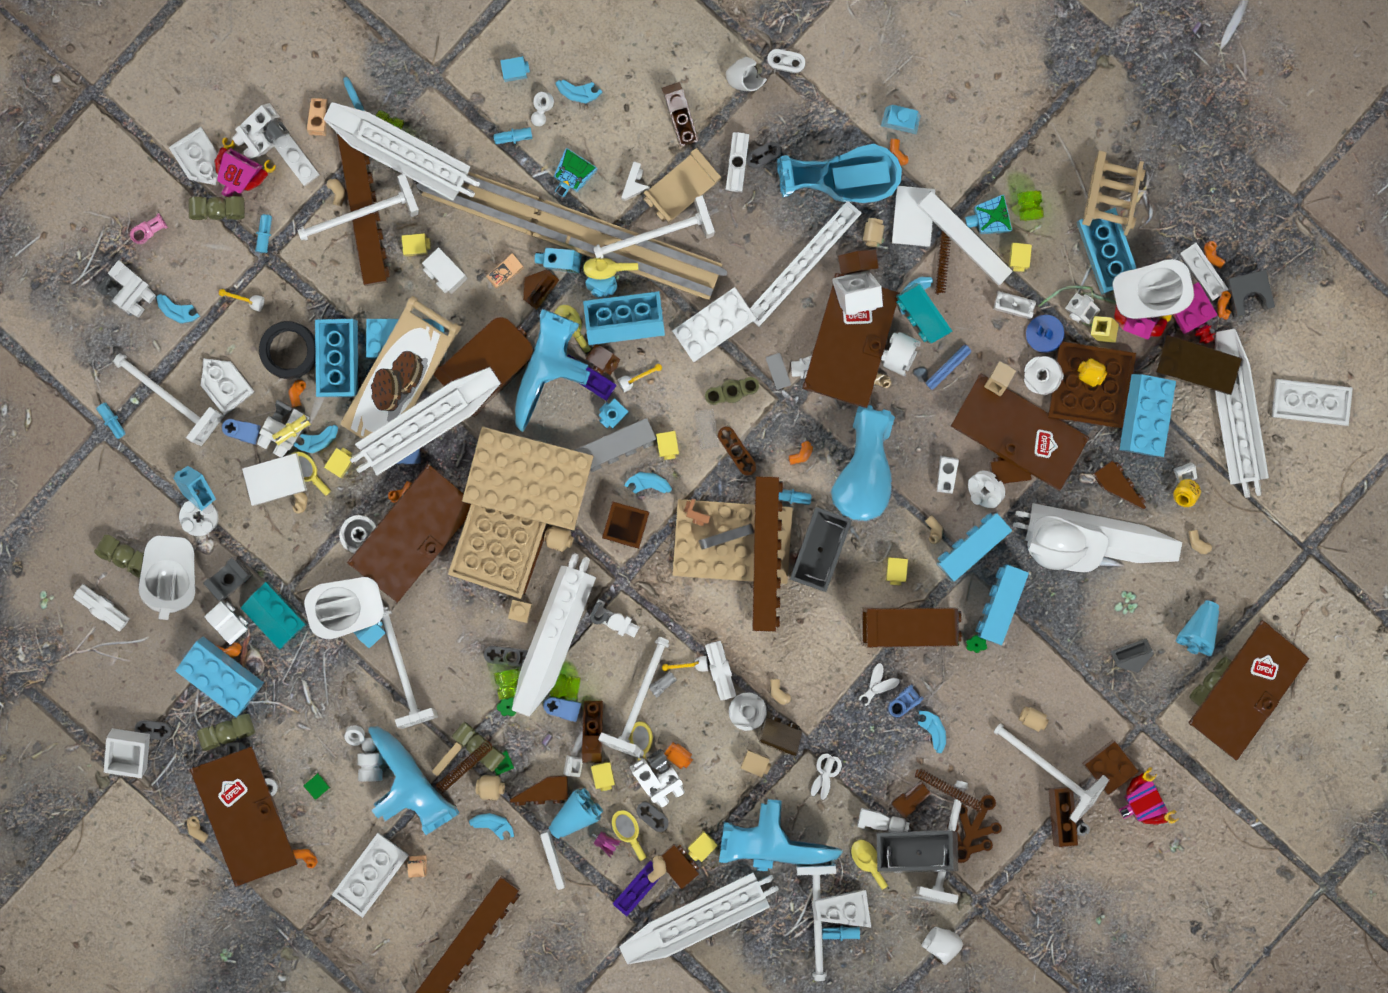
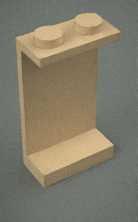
M696 148L691 152L690 156L652 188L644 192L646 196L644 201L650 208L654 206L657 209L656 215L662 222L666 220L669 224L694 203L696 197L702 196L720 181L721 176Z

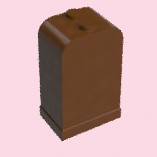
M498 317L487 324L444 365L439 367L433 375L443 386H446L452 381L490 367L501 384L476 412L471 415L475 418L529 364L534 348L525 338L527 333L520 326L516 328L508 319Z
M956 607L862 608L863 646L867 648L959 646V642L962 641V632L959 630V623L962 620L961 611Z

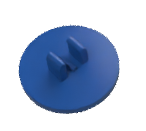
M1041 315L1029 323L1026 330V339L1034 350L1050 352L1058 348L1062 343L1064 327L1056 317Z

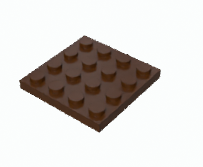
M1062 341L1058 348L1057 362L1061 366L1064 377L1061 380L1060 386L1051 393L1048 417L1123 429L1136 353ZM1091 358L1105 365V371L1107 372L1102 384H1097L1095 387L1079 379L1080 372L1077 371L1082 361L1087 362Z

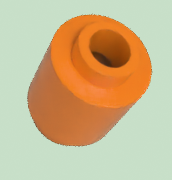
M672 742L664 753L667 759L680 769L682 767L687 768L693 761L691 758L692 753L679 743L675 744Z

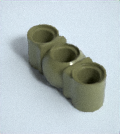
M239 196L226 197V200L222 197H211L208 200L206 197H190L188 199L189 219L207 220L208 217L214 220H220L225 217L232 220L243 219L245 217V199Z
M747 377L739 381L728 379L722 385L709 388L705 393V400L710 405L725 402L736 403L742 397L755 394L759 389V382L754 377ZM747 381L755 382V390L748 391L745 388V383ZM729 386L737 388L738 392L735 396L727 394L726 390ZM711 391H716L719 394V399L715 402L710 401L708 398V394Z
M104 535L94 550L95 554L108 562L112 560L116 566L127 568V572L140 578L144 553L138 550L135 553V550L129 545H120L119 540L110 535Z
M1223 657L1213 668L1215 672H1210L1204 678L1203 685L1199 684L1191 692L1189 698L1199 707L1232 662L1228 657Z
M243 714L232 718V721H223L215 727L212 725L198 730L197 736L202 751L221 746L220 743H231L237 737L241 739L255 734L250 714Z
M463 722L452 735V738L466 748L469 753H473L483 742L487 741L466 722ZM492 746V750L480 762L493 772L505 756Z

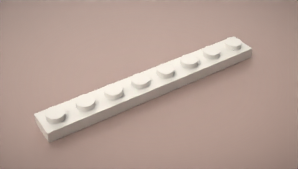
M846 202L752 305L750 309L757 318L753 322L758 327L761 326L862 214L850 202Z

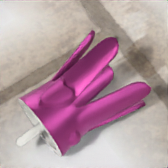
M602 831L598 837L592 834V836L597 838L593 844L596 847H600L611 858L610 855H613V851L616 850V847L613 845L618 846L621 841L607 836Z

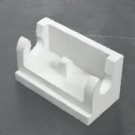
M998 291L993 310L1031 319L1036 302Z

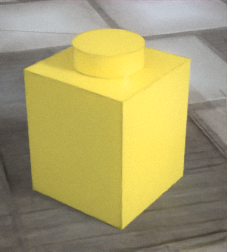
M425 234L402 236L403 255L405 257L427 255L428 250L431 249L430 238H426Z
M1011 244L1009 267L1013 268V271L1024 272L1025 269L1030 268L1032 245Z
M1094 316L1091 336L1097 341L1116 342L1119 324L1110 317Z
M675 431L656 434L660 457H664V460L675 459V455L679 454Z
M344 447L341 450L336 448L324 468L343 478L352 464L349 460L352 452Z
M887 557L886 580L890 581V585H901V582H906L908 559Z
M611 762L591 765L596 789L600 788L601 791L612 789V785H615Z
M703 831L688 846L690 850L688 854L695 861L699 859L702 862L718 844Z

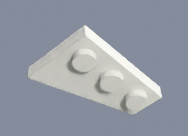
M864 889L812 901L814 920L871 928L867 894Z

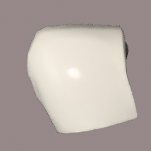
M746 56L737 60L726 71L727 82L737 90L755 91L763 86L767 80L758 74L756 61Z
M934 927L928 933L921 946L932 953L939 963L946 965L962 949L963 942L957 933Z

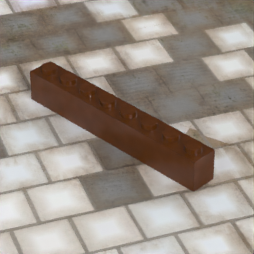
M337 134L350 211L353 212L377 202L376 192L372 191L371 183H374L373 174L368 171V165L371 164L370 157L351 147ZM379 210L352 220L364 286L388 283L387 278L390 277L389 266H385L384 259L387 258L386 248L381 245V240H384L382 228H378L377 222L381 221Z
M756 477L752 631L776 632V627L780 628V616H776V608H780V597H777V589L781 587V577H777V570H781V558H777L778 550H781V539H778V531H782V520H778V512H782V500H779V493L783 492V481H779V477Z
M501 875L415 993H449L452 989L450 984L453 980L457 982L462 976L463 972L461 969L464 965L469 966L475 958L472 954L476 949L480 951L486 943L483 939L487 934L492 935L498 927L495 925L499 918L503 920L509 912L506 909L510 903L514 904L520 897V894H518L520 888Z

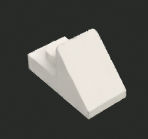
M633 162L621 197L624 201L650 189L648 186L636 183V180H641L643 174L640 163Z

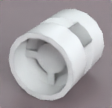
M381 753L357 754V762L361 766V769L358 770V781L383 780V771L379 768L383 764Z

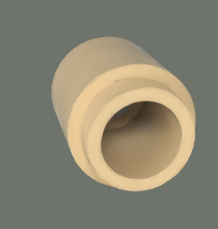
M868 218L863 235V241L866 242V246L877 247V244L882 243L884 232L883 220Z
M1026 706L1023 708L1018 719L1023 725L1037 732L1040 729L1044 730L1049 721L1046 719V714Z

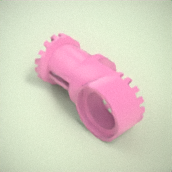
M160 213L156 214L157 217L148 222H142L130 231V238L134 243L144 244L149 238L154 236V233L162 228H168ZM138 230H142L145 234L144 238L140 241L134 238V234Z

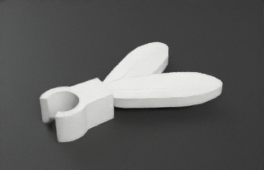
M881 663L874 667L870 689L858 699L861 700L863 696L868 698V702L864 706L869 705L875 694L891 690L900 683V680L896 678L881 682L883 676V665Z

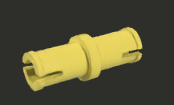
M304 414L291 424H285L286 427L272 435L274 440L282 436V438L275 441L278 446L290 437L297 436L296 433L311 425L309 420L301 424L302 421L307 419Z

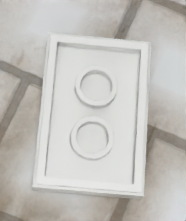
M897 187L892 244L930 247L932 220L917 205L930 191L935 194V189Z
M297 453L242 469L252 506L307 491Z
M547 829L542 831L540 836L556 888L560 890L565 888L566 882L550 830Z

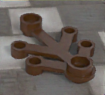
M986 794L981 797V804L987 798L991 800V804L988 806L984 804L981 810L983 811L981 813L978 811L972 825H970L967 815V807L961 804V807H965V812L959 813L966 836L963 842H961L958 833L959 825L957 824L955 831L958 838V851L964 850L965 852L963 856H958V863L968 861L971 854L983 850L990 851L993 847V843L989 839H984L981 844L970 846L973 839L1001 832L1002 826L998 822H993L990 826L979 829L987 811L992 810L996 806V800L992 795ZM993 825H999L998 831L992 830ZM987 841L990 842V847L984 848L983 844Z

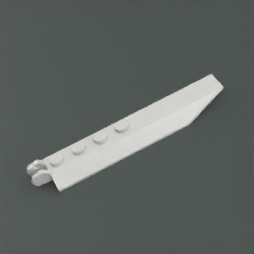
M332 102L324 117V120L351 147L451 200L455 199L459 191L474 197L475 193L471 189L462 186L464 181L469 182L473 186L479 187L480 185L478 180L467 176L471 166L369 112Z
M1236 329L1216 332L1214 350L1242 358L1232 395L1215 391L1230 484L1242 483L1244 496L1247 498L1250 497L1248 482L1254 481L1255 493L1257 496H1260L1262 491L1259 480L1267 479L1269 475L1251 367Z
M490 367L452 381L355 443L361 451L349 460L353 463L364 456L367 462L358 466L356 469L358 473L371 466L376 476L473 415L501 384Z
M1032 503L1031 514L1016 511L1015 514L1018 517L1030 518L1028 525L1019 522L1013 524V527L1027 530L1025 541L1029 540L1034 524L1039 518L1053 515L1104 533L1109 541L1104 557L1134 563L1179 561L1182 542L1145 525Z
M576 553L572 555L569 567H560L521 668L512 711L530 717L555 686L596 577L586 573L590 561L587 557L583 558L580 570L575 569L579 559V554Z
M751 873L648 923L619 946L626 963L633 964L666 958L770 908L766 896L779 889L777 886H772L763 892L760 886L771 882L774 879L773 876L769 875L758 881L754 873Z

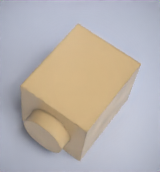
M999 361L984 387L1001 396L1008 387L1016 370Z
M513 599L508 619L528 623L532 604Z
M747 750L741 769L762 777L763 774H768L771 764L768 763L769 758Z

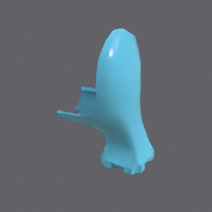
M876 144L857 147L845 154H839L825 161H801L792 159L788 155L780 156L777 159V171L780 178L782 197H789L797 189L810 188L822 191L837 201L869 203L891 196L901 183L902 168L897 157L887 148Z
M542 309L539 316V337L531 360L521 380L516 398L515 423L521 432L525 430L530 421L545 383L561 377L586 385L590 372L586 371L587 364L567 357L568 342L573 333L577 331L579 323L545 309Z
M868 405L867 408L858 406L853 423V428L856 430L854 456L838 476L831 489L834 505L842 514L853 520L867 521L879 517L887 507L891 496L892 476L883 442L890 436L895 416L891 414V411L884 409L876 411L871 405Z
M378 726L368 728L373 742L396 775L391 790L374 803L375 808L371 811L377 818L383 816L384 820L387 821L405 808L412 809L420 817L422 831L427 835L460 813L456 806L444 799L431 786L414 758L398 739Z
M769 799L767 804L761 803L759 825L757 827L742 828L732 823L724 822L719 862L727 863L738 859H762L789 864H819L838 859L843 853V849L790 840L781 829L782 801Z

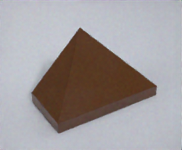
M547 269L525 277L523 300L537 310L559 282V279Z

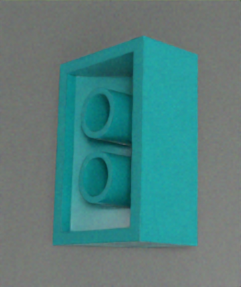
M914 283L896 296L898 299L896 301L897 305L902 311L906 310L909 315L907 317L908 321L913 327L917 326L920 331L918 335L924 343L927 341L929 344H932L952 332L921 284Z
M265 582L241 607L244 613L279 650L308 624L269 582Z

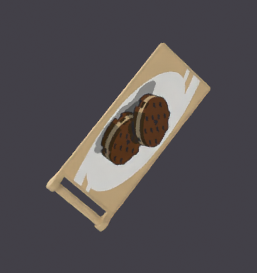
M410 297L405 310L341 421V425L363 439L415 406L461 326L451 323L418 302L416 297ZM412 309H417L450 330L449 334H444L411 312Z

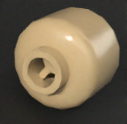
M555 525L548 527L544 536L547 547L560 552L565 551L567 547L570 548L574 540L570 529Z
M483 775L480 779H477L476 794L482 800L495 801L500 798L501 794H504L505 783L501 782L499 776Z

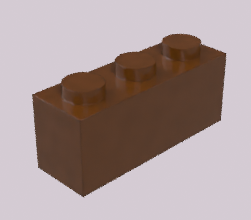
M1068 787L1048 788L1053 846H1078L1076 823L1070 819L1075 810L1073 791Z

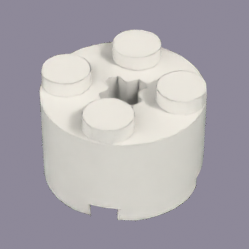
M894 332L889 342L891 347L889 351H884L881 360L883 367L905 376L906 372L904 370L908 371L917 354V351H915L916 346L919 347L921 341L901 332L898 334Z
M362 515L352 516L345 520L339 533L340 541L344 548L355 553L375 529L377 523L370 517ZM358 530L364 532L362 540L360 538H356Z

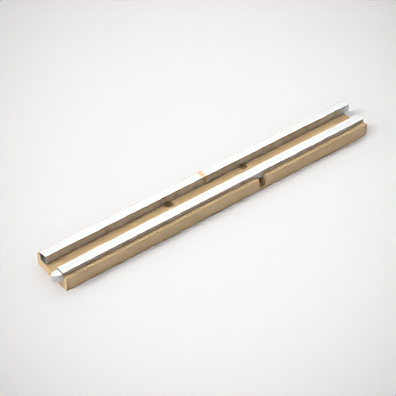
M468 172L467 176L480 182L479 187L473 186L467 181H464L462 186L471 189L475 193L474 197L459 191L455 199L451 200L421 183L416 185L419 190L423 191V197L565 249L575 250L590 258H596L593 248L597 247L596 245L598 244L600 247L640 235L639 233L554 202L543 200L532 194ZM649 239L603 254L604 258L611 259L615 263H638V270L628 271L708 301L711 298L718 276L727 275V271L722 268L721 263L655 239Z

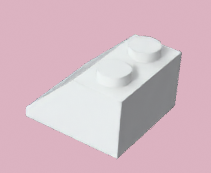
M869 270L832 279L840 307L846 315H855L861 311H872L878 307H883L881 285Z

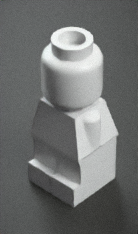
M861 808L857 826L860 828L868 826L876 830H888V832H908L910 823L906 822L904 818L895 816L889 818L879 811Z

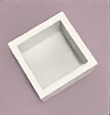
M439 247L422 263L425 266L423 271L431 279L436 278L438 280L436 284L445 294L448 291L453 294L468 279Z
M112 728L106 738L104 773L142 778L147 770L150 734Z

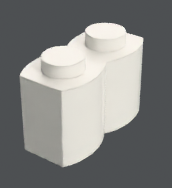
M220 601L204 617L231 645L249 629L246 626L248 622L241 615L238 617L233 612L235 608L228 601L226 603Z

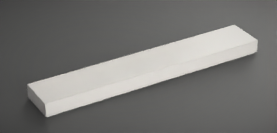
M932 191L917 205L997 285H1000L1012 273V270Z

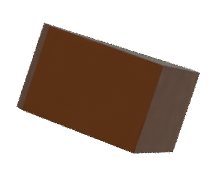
M876 250L855 251L838 256L841 274L879 269Z

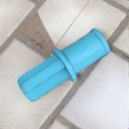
M530 127L516 130L512 128L511 131L494 134L495 144L507 142L515 144L517 141L532 139Z
M261 215L259 231L256 232L258 234L256 252H268L269 236L272 235L270 234L271 215Z
M107 402L102 403L96 408L105 421V426H109L117 439L122 438L126 433L117 420L118 416L114 415Z
M783 489V492L779 493V500L789 501L790 504L794 502L810 505L812 499L811 494L797 492L794 489L792 491Z
M840 926V928H822V939H840V941H843V939H860V927L843 928Z

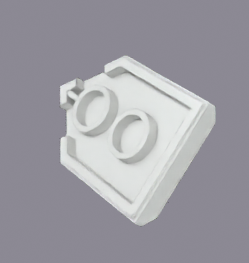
M199 127L171 145L169 149L189 180L216 185L218 175L216 174L214 160L218 152L202 127Z
M212 359L203 360L201 387L224 415L228 414L254 393V390L232 362Z

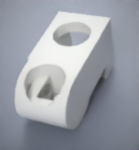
M940 456L937 492L953 493L959 462L958 458Z

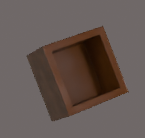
M612 501L602 538L639 549L650 512Z
M1111 740L1082 763L1096 782L1103 775L1109 779L1103 789L1107 795L1111 794L1139 772L1114 740Z

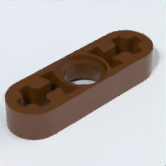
M728 426L722 427L718 431L719 441L739 471L745 476L752 475L756 471V463L734 430ZM722 431H730L732 433L730 435L731 440L733 441L736 438L738 442L731 444L727 448L726 444H729L726 438H721L723 435ZM736 445L740 446L743 450L742 455L739 457H735L731 453V449ZM746 454L748 458L745 461L748 464H753L751 467L752 471H743L744 464L742 461L738 464L736 460L742 459Z

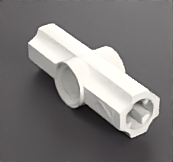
M733 132L726 190L742 192L749 134ZM734 158H741L743 164L740 167H735L732 164V160Z
M82 584L73 596L75 600L87 607L91 614L102 621H106L119 632L130 619L123 612L115 608L110 600L102 595L99 596L85 584Z
M721 640L706 644L705 647L710 661L709 667L713 681L716 682L720 700L735 697L736 693L731 679L732 674L728 660L725 658Z

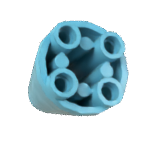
M1206 600L1179 632L1175 641L1180 645L1188 647L1187 651L1197 655L1198 652H1201L1207 656H1212L1216 641L1219 605Z
M585 788L575 790L551 822L549 830L554 837L558 839L565 837L601 819L600 814L603 812V809L599 804L593 802L590 798V793Z

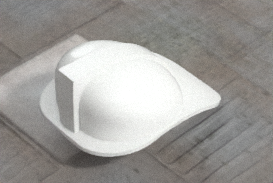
M1164 260L1142 268L1125 271L1117 275L1113 281L1117 308L1122 315L1132 319L1179 313L1185 310L1194 298L1189 269L1178 260Z
M1048 515L1039 518L1035 522L1027 546L1029 553L1035 561L1045 568L1089 572L1101 564L1109 541L1108 537L1100 531L1080 526L1058 516Z
M155 536L146 545L139 582V595L149 608L159 612L158 619L168 620L170 613L188 607L194 599V550L191 543L185 538Z
M368 577L317 585L308 592L304 602L310 629L315 635L324 639L338 638L373 626L384 615L379 587L374 580Z

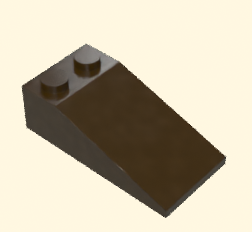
M1167 335L1156 373L1163 377L1232 395L1242 358Z
M771 715L770 718L766 717L758 736L759 743L796 757L802 731L799 730L800 726L791 722L788 725L781 723L782 719Z

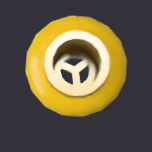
M1092 358L1088 359L1087 362L1082 361L1077 370L1080 372L1079 379L1092 387H1095L1097 384L1101 385L1107 375L1105 365Z
M1191 479L1181 480L1173 492V498L1182 507H1192L1200 497L1201 488L1198 483Z

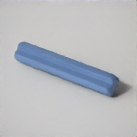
M963 345L926 382V385L933 390L971 353V349L967 345Z

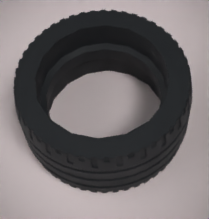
M282 321L272 325L265 331L259 343V356L263 366L271 374L282 379H296L304 376L313 368L316 362L314 335L308 328L293 321ZM287 331L296 332L301 335L307 346V355L303 363L292 369H284L277 366L270 355V346L273 339L280 333Z

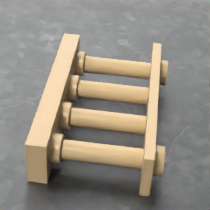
M1099 151L1094 163L1082 224L1090 226L1092 219L1096 220L1098 218L1125 225L1123 235H1128L1129 230L1134 229L1136 218L1133 215L1140 181H1143L1145 170H1143L1144 162L1140 161L1135 170L1108 163V160H1105L1107 152ZM1108 170L1134 177L1133 185L1105 179L1102 173ZM1105 186L1131 193L1130 201L1102 195V192H1099V188ZM1102 202L1128 209L1127 218L1099 211V208H1096V203Z

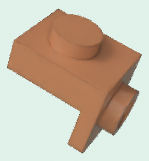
M692 498L691 502L687 501L684 512L687 513L686 517L693 519L692 523L703 526L704 523L708 524L710 516L692 511L696 499Z

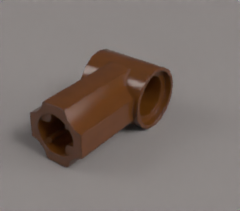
M919 781L908 792L898 796L891 804L902 818H906L931 793Z

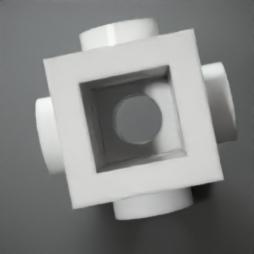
M1078 293L1073 296L1065 308L1070 313L1069 317L1078 323L1082 321L1088 325L1092 323L1094 316H1097L1100 312V309L1093 303L1094 300L1086 294L1081 296Z

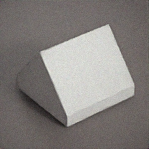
M1191 462L1173 469L1178 483L1184 479H1197L1196 467Z
M567 755L563 774L580 777L583 764L582 758Z

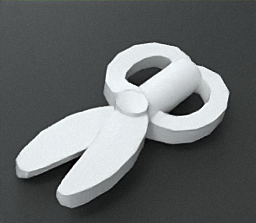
M828 753L822 754L817 760L816 767L821 774L815 779L811 788V795L815 796L821 787L822 800L829 793V777L838 775L842 767L841 760L838 757H832ZM824 758H827L824 769L822 770L821 762ZM834 761H836V762H837V769L835 770V772L830 773L831 770H832Z

